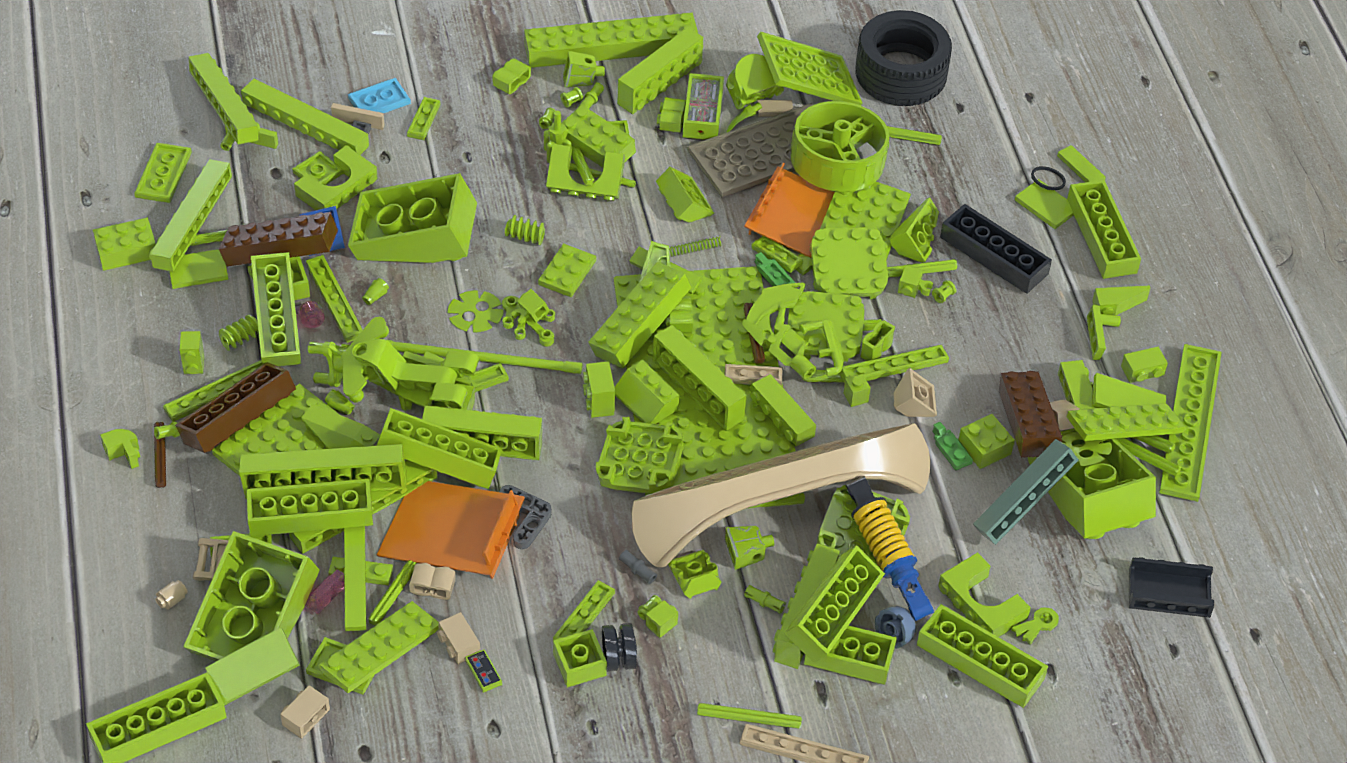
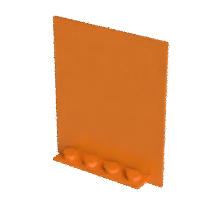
M783 163L781 167L777 166L771 179H768V184L760 195V199L744 227L749 229V235L754 231L811 258V251L809 250L815 232L820 230L835 192L819 188L802 177L783 169L785 165Z
M427 481L403 497L377 556L401 561L411 560L419 564L428 563L431 566L449 567L454 570L490 575L491 579H493L514 528L517 526V521L520 517L519 511L525 497L514 495L512 490L507 494Z

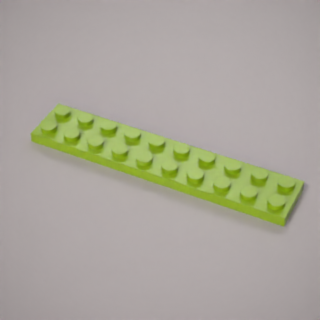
M1184 344L1173 412L1184 424L1185 430L1183 433L1169 434L1168 441L1175 444V449L1172 453L1166 452L1165 459L1181 466V471L1178 476H1173L1165 471L1162 472L1160 494L1196 502L1199 501L1221 351Z

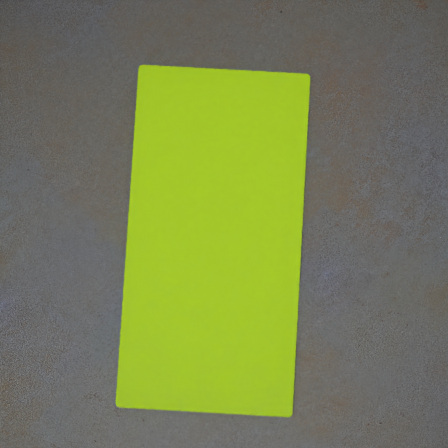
M757 266L690 271L700 276L702 281L693 295L690 293L685 295L691 296L693 328L692 332L682 333L687 340L694 343L701 353L708 357V360L717 365L724 375L725 364L779 367L778 359L769 352V348L765 343L762 345L765 362L762 364L754 362L749 332L742 325L743 319L746 320L744 304L751 302L754 304L762 295V289H764L761 273L756 268ZM641 274L614 277L617 308L637 286ZM665 320L626 364L627 370L639 361L644 360L679 394V410L656 423L657 425L666 426L667 421L672 422L683 436L684 448L671 487L796 452L795 445L787 440L781 429L777 428L773 420L765 415L762 408L751 399L752 385L735 384L746 394L745 416L742 422L726 431L653 361L654 335L657 334V330L667 328ZM633 413L634 422L643 423V422ZM804 492L749 508L803 504L805 502Z

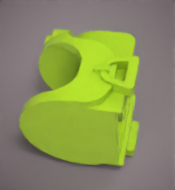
M749 54L741 58L735 69L729 74L726 82V87L737 110L758 100L770 99L774 95L779 96L784 91L783 86L780 87L774 82L765 56L760 54Z

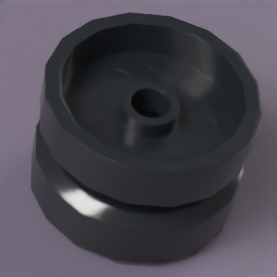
M632 623L620 624L618 630L619 637H617V632L613 625L602 626V648L607 661V672L618 670L620 657L625 670L636 669L637 645Z

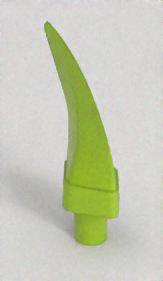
M758 102L753 106L751 104L746 106L732 120L727 132H730L743 119L755 116V112L762 109L761 104Z

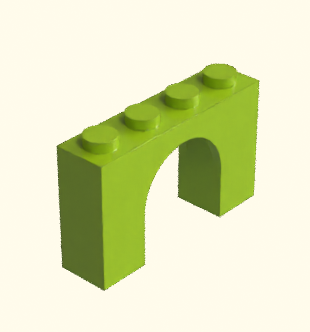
M552 145L546 187L550 189V192L561 194V191H565L571 196L586 194L585 197L592 199L600 196L603 197V200L607 201L619 199L625 162L624 154L606 151L604 168L600 178L593 182L592 186H586L585 184L575 182L570 176L571 146Z
M345 146L336 152L333 157L334 163L343 169V173L349 179L338 186H326L306 174L294 183L295 196L314 210L336 206V209H338L378 179L377 166L348 146Z
M977 552L941 574L938 587L942 594L947 595L953 605L963 612L966 619L1000 637L1010 631L1013 626L1027 620L1031 607L1018 594L996 606L979 604L970 596L969 590L988 578L991 567Z

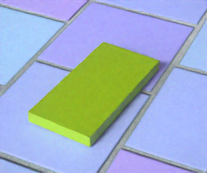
M156 143L134 193L135 198L170 203L192 153L191 148Z
M1100 373L1094 375L1093 406L1111 408L1166 403V395Z
M280 627L205 667L224 705H227L300 666L283 629Z

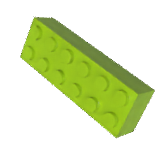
M687 27L618 79L617 104L631 114H634L647 103L653 101L659 94L665 92L672 84L677 83L680 78L687 75L696 66H699L703 60V36Z
M1105 180L1071 184L1067 200L1102 278L1107 279L1137 274L1141 257Z
M289 252L251 256L262 365L266 362L276 366L301 364Z
M656 262L588 341L595 356L609 361V363L620 368H624L692 288L686 274Z
M673 325L654 335L653 361L718 424L727 431L744 420L745 392L739 389L731 378L726 377L717 365L708 360V357L701 353L693 342L687 340L683 333Z
M425 406L423 420L502 448L501 457L529 460L540 459L542 418L438 406Z
M393 408L389 410L377 446L402 444L405 460L418 463L421 466L429 467L440 473L448 474L459 480H464L489 489L502 452V448Z
M370 479L247 489V513L250 536L372 526Z
M818 543L814 551L810 550L807 558L809 563L807 566L804 565L802 569L801 582L797 581L794 589L796 594L794 598L791 597L787 606V609H789L788 613L783 614L781 630L777 629L774 641L776 642L772 651L775 653L774 662L795 669L799 668L804 653L784 633L838 561L840 550Z
M857 545L841 555L784 634L813 663L825 657L885 573Z
M940 604L919 631L917 646L1022 708L1026 706L1045 680L1048 669L1046 664Z
M207 672L88 722L86 725L90 739L101 762L124 763L226 719L227 716L225 705Z

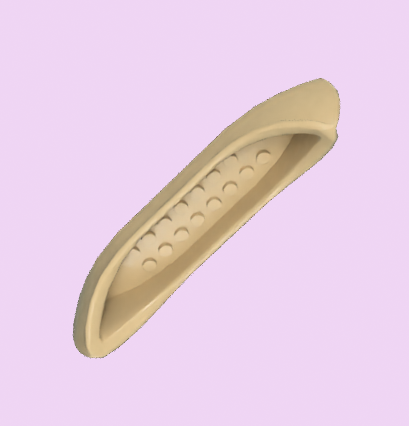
M915 423L828 442L705 476L633 501L631 513L632 532L641 553L655 567H665L691 540L705 529L729 515L752 506L834 483L852 481L862 476L871 480H884L911 492L922 494L926 488L930 473L929 449L922 432Z

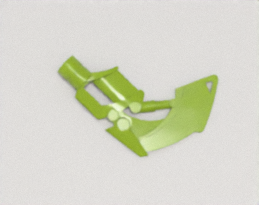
M791 283L762 289V295L751 307L747 319H743L742 325L760 346L764 343L767 344L769 352L782 364L790 366L803 379L807 380L816 371V366L804 356L809 342H806L792 330V326L784 324L786 308L795 307L805 289V283ZM779 311L773 333L769 324V317L772 313ZM781 343H783L788 349H790L796 356L793 358L789 357L780 348Z

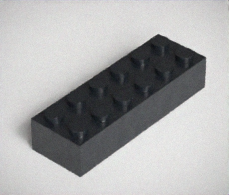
M966 204L962 205L942 223L941 239L1026 294L1049 275L1052 263L1051 258Z

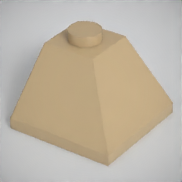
M911 368L907 369L893 393L895 409L907 417L937 416L934 385Z

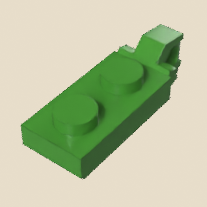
M762 252L755 255L754 262L757 265L756 268L772 286L795 283L775 259H767Z
M941 422L933 425L932 432L935 434V444L956 471L973 463L972 457L953 432L946 430Z

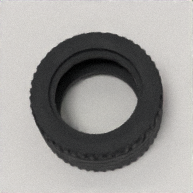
M906 10L888 11L879 14L868 21L861 30L855 66L856 78L865 92L883 103L895 106H914L928 102L940 94L947 82L952 52L951 38L939 22L925 14ZM890 52H906L922 58L924 62L918 64H899L884 58L882 55Z

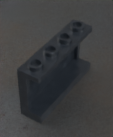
M1133 557L1129 567V608L1210 618L1214 609V600L1211 594L1213 567L1204 564L1197 565Z

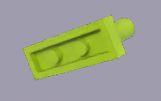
M225 126L226 136L221 142L220 147L225 151H229L235 140ZM260 128L258 141L249 143L276 149L278 146L277 132Z
M1092 305L1087 315L1093 360H1100L1106 350L1103 325L1119 327L1121 323L1120 316L1101 314L1100 306Z

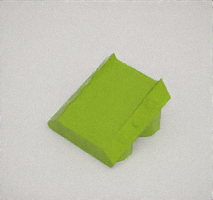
M704 550L673 559L668 564L684 595L690 599L692 596L713 589L718 590L722 583L718 575L717 565L710 562V556Z

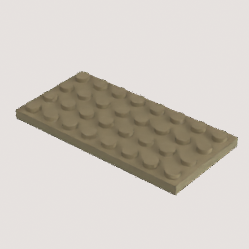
M810 103L688 146V152L721 198L769 181L768 179H771L777 166L781 167L783 163H785L783 169L794 172L795 169L791 163L793 130L799 115L813 105Z

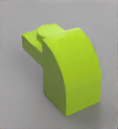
M114 429L100 434L103 448L109 460L125 455L131 469L139 467L138 458H140V453L138 450L140 448L137 436L133 432L126 429Z

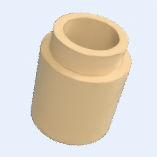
M172 581L156 593V602L161 608L169 610L183 600L188 591L181 581Z

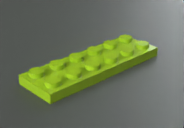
M1167 403L1079 409L1068 411L1066 416L1084 441L1183 433L1185 430L1184 424Z
M411 601L320 663L319 670L345 692L350 693L439 630V622Z

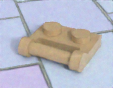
M199 539L198 546L200 549L197 568L193 574L194 580L212 581L229 540ZM213 547L210 572H204L208 548Z

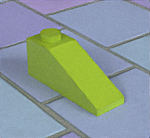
M1150 285L1095 288L1092 300L1093 305L1100 306L1101 314L1118 315L1147 301Z

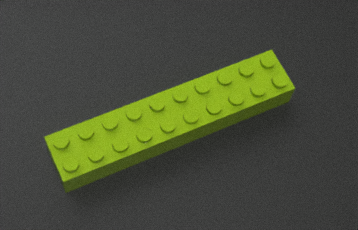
M692 12L524 29V46L528 64L531 68L564 65L568 51L592 55L595 57V61L650 56L687 27L697 33L698 30Z

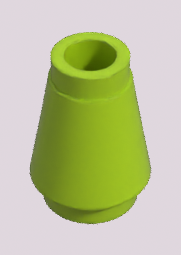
M381 278L373 280L362 300L367 305H371L387 293L389 289L388 284Z
M332 389L325 398V402L329 407L347 415L351 414L354 410L355 405L339 390Z

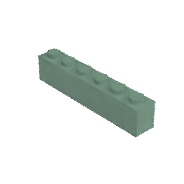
M1055 439L973 525L985 538L996 545L1079 459L1068 446Z

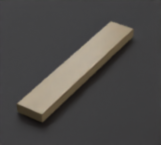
M745 724L740 740V745L806 763H868L869 756L750 724Z

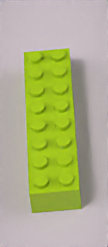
M402 444L241 454L239 474L245 499H247V489L370 479L371 491L406 489L407 471Z

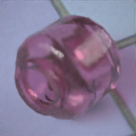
M307 301L300 306L298 312L304 327L313 329L323 324L325 315L319 302Z

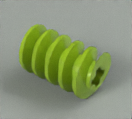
M514 215L512 219L507 221L505 236L510 235L511 238H516L517 236L518 240L524 238L525 242L531 240L532 244L538 242V245H541L545 235L544 223L542 222L538 227L536 220L531 225L529 218L524 223L523 217L516 221V215Z
M246 315L245 319L240 318L238 322H233L232 326L227 325L225 329H220L219 338L223 346L229 351L230 345L234 349L237 348L236 342L243 345V338L249 342V335L256 338L255 332L257 331L259 334L258 321L253 316Z

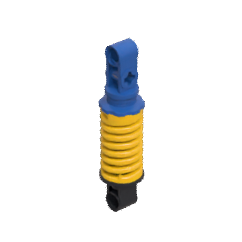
M865 476L845 484L850 497L857 506L852 511L851 517L859 526L861 533H863L862 536L873 553L876 563L885 573L883 578H891L893 587L899 588L915 621L934 613L928 597L917 580L919 573L914 569L917 558L908 547V543L901 534L902 532L898 528L894 516L890 515L891 510L887 508L886 498L874 497Z

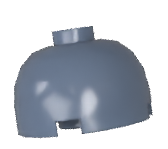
M891 606L885 608L875 618L877 633L897 638L895 649L910 642L916 632L913 616L903 607Z

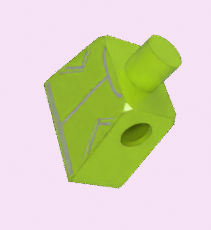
M568 51L563 71L564 87L591 86L595 76L604 77L605 67L596 66L594 56Z
M757 526L725 528L724 540L735 570L764 560L766 548L774 546L773 535L761 536Z

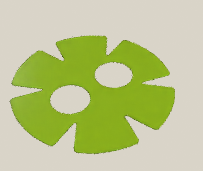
M478 290L461 293L459 296L464 302L453 299L448 307V313L458 314L449 318L452 324L463 331H467L471 324H473L474 333L491 329L492 326L487 320L498 324L503 316V309H492L502 305L501 301L486 291L483 292L480 298L478 297ZM480 301H485L489 304V308L485 311H479L476 309V304ZM467 311H471L476 317L472 321H465L462 315Z
M1078 432L1062 437V440L1066 442L1063 444L1068 446L1080 460V466L1096 464L1105 459L1099 454L1109 455L1112 450L1110 442L1100 443L1106 439L1085 441L1084 446L1074 447L1071 444L1072 441L1077 439L1083 440ZM1082 450H1091L1093 455L1084 458L1079 453Z

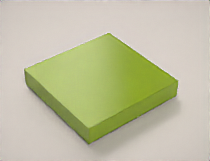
M321 151L292 168L293 173L299 178L308 174L323 185H327L344 174L343 169Z

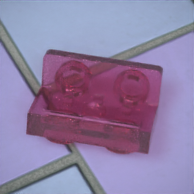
M337 569L331 576H328L310 593L305 606L319 614L345 588L344 573Z

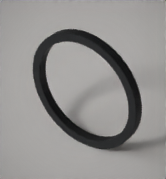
M1039 166L1031 172L1032 180L1042 188L1061 190L1066 184L1065 177L1053 168ZM1038 170L1051 171L1062 179L1063 184L1058 187L1044 185L1035 178L1034 173Z

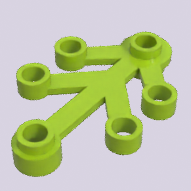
M507 296L502 301V307L506 311V317L503 318V327L506 329L514 326V319L511 313L516 309H521L517 302L519 298L516 296ZM550 309L540 320L554 321L555 311ZM530 317L522 325L518 323L517 328L514 330L515 338L523 340L526 337L525 325L527 323L539 335V343L542 346L549 347L554 343V333L549 329H544Z

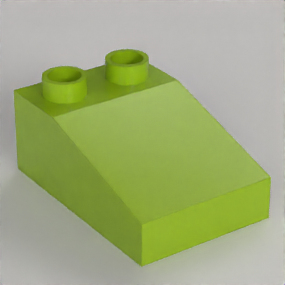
M460 173L360 192L348 247L357 260L426 263L446 260L457 261L467 257L477 201Z
M1075 428L1066 431H1062L1061 435L1063 437L1067 434L1077 431ZM1077 439L1072 441L1071 444L1074 447H1082L1085 445V441ZM1106 439L1100 442H1110L1112 445L1109 455L1099 454L1105 458L1104 460L1087 466H1080V460H1078L1048 491L1065 519L1084 539H1098L1103 537L1105 532L1121 527L1134 528L1141 521L1156 517V477L1116 439ZM1082 450L1079 455L1088 458L1093 455V452L1091 450ZM1028 457L1029 464L1031 465L1038 457Z
M233 531L183 647L191 653L218 661L280 627L288 639L305 607L320 569L305 555Z

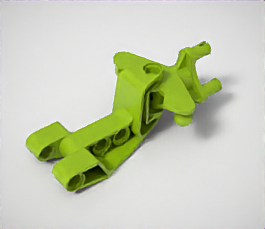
M380 316L373 318L351 345L341 344L340 346L328 341L324 343L309 342V354H323L327 358L329 373H314V383L338 387L343 380V392L354 403L361 402L364 398L362 389L367 384L366 380H369L391 393L424 408L425 406H438L461 409L467 395V389L455 384L457 378H462V376H473L479 362V357L472 352L448 350L445 360L442 362L426 365L409 364L389 341L382 339L389 334V328L386 325L385 319Z

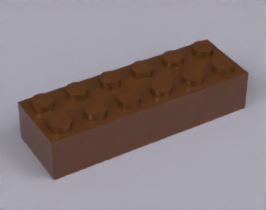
M319 212L313 215H301L293 218L285 217L279 220H266L259 223L252 222L239 226L233 225L228 227L219 251L227 267L250 264L251 256L289 252V257L292 258L330 252L338 228L331 212Z
M266 362L175 426L185 445L206 453L213 450L214 446L221 441L227 440L234 432L243 429L251 420L257 419L261 413L273 408L281 399L290 396L291 392L296 390V387L287 369Z
M1009 371L1001 373L999 394L1021 458L1039 457L1055 439L1062 443V435L1039 372Z

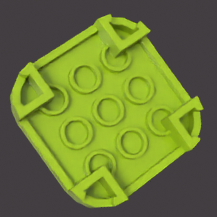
M854 227L825 228L815 232L809 250L811 251L814 277L813 286L815 290L823 293L846 294L859 297L869 296V300L875 299L884 291L888 282L885 245L879 230Z
M812 291L802 292L795 307L789 308L788 325L792 326V330L802 339L809 342L805 352L810 355H818L820 349L828 348L823 329L811 330L803 334L799 324L824 319L831 320L834 324L844 362H848L849 358L860 354L864 305L859 296Z
M622 417L621 421L616 422L612 426L609 424L606 429L607 437L599 462H596V472L601 486L615 490L653 494L671 487L684 448L682 433L675 427L674 423L667 421L665 426L631 422L630 417Z
M846 485L837 488L832 497L818 533L817 543L840 550L839 558L844 552L857 545L878 566L873 553L862 536L863 533H861L859 526L851 517L852 511L857 506L850 497ZM872 492L875 498H886L887 508L891 510L890 515L894 516L895 522H897L898 528H900L901 534L904 536L910 522V515L903 505L904 502L898 498L895 501Z

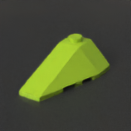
M930 197L889 238L891 246L899 255L921 263L925 262L931 254L930 242L934 240L932 232L933 228L937 225L939 211Z
M311 404L301 417V420L312 433L318 436L325 444L326 449L377 446L380 437L379 433L364 424Z

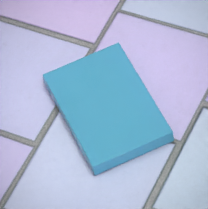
M396 78L348 94V99L353 107L380 113H386L411 104V99Z

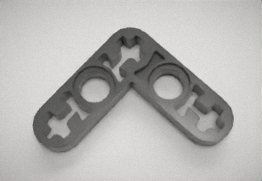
M505 485L499 492L509 494L510 490H512L514 495L524 496V500L531 502L528 506H521L519 512L527 516L513 535L514 546L518 549H527L551 518V505L519 488ZM530 522H535L538 524V526L535 528H529L527 524Z

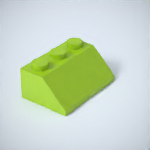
M669 166L656 180L659 192L667 199L666 203L674 210L673 214L678 220L690 223L714 214L713 209L691 176Z
M644 360L628 368L614 387L615 396L643 423L656 424L679 410V394Z

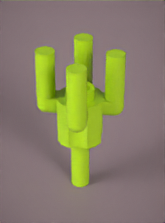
M560 111L554 112V123L549 127V130L544 131V150L547 151V163H550L553 144L571 146V141L568 140V129L565 125L561 124Z

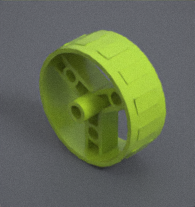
M843 101L817 103L804 110L796 120L791 142V163L795 171L803 179L819 188L839 192L864 189L875 183L883 173L889 148V130L885 122L877 114L861 105ZM867 142L877 153L865 159H860L856 149Z

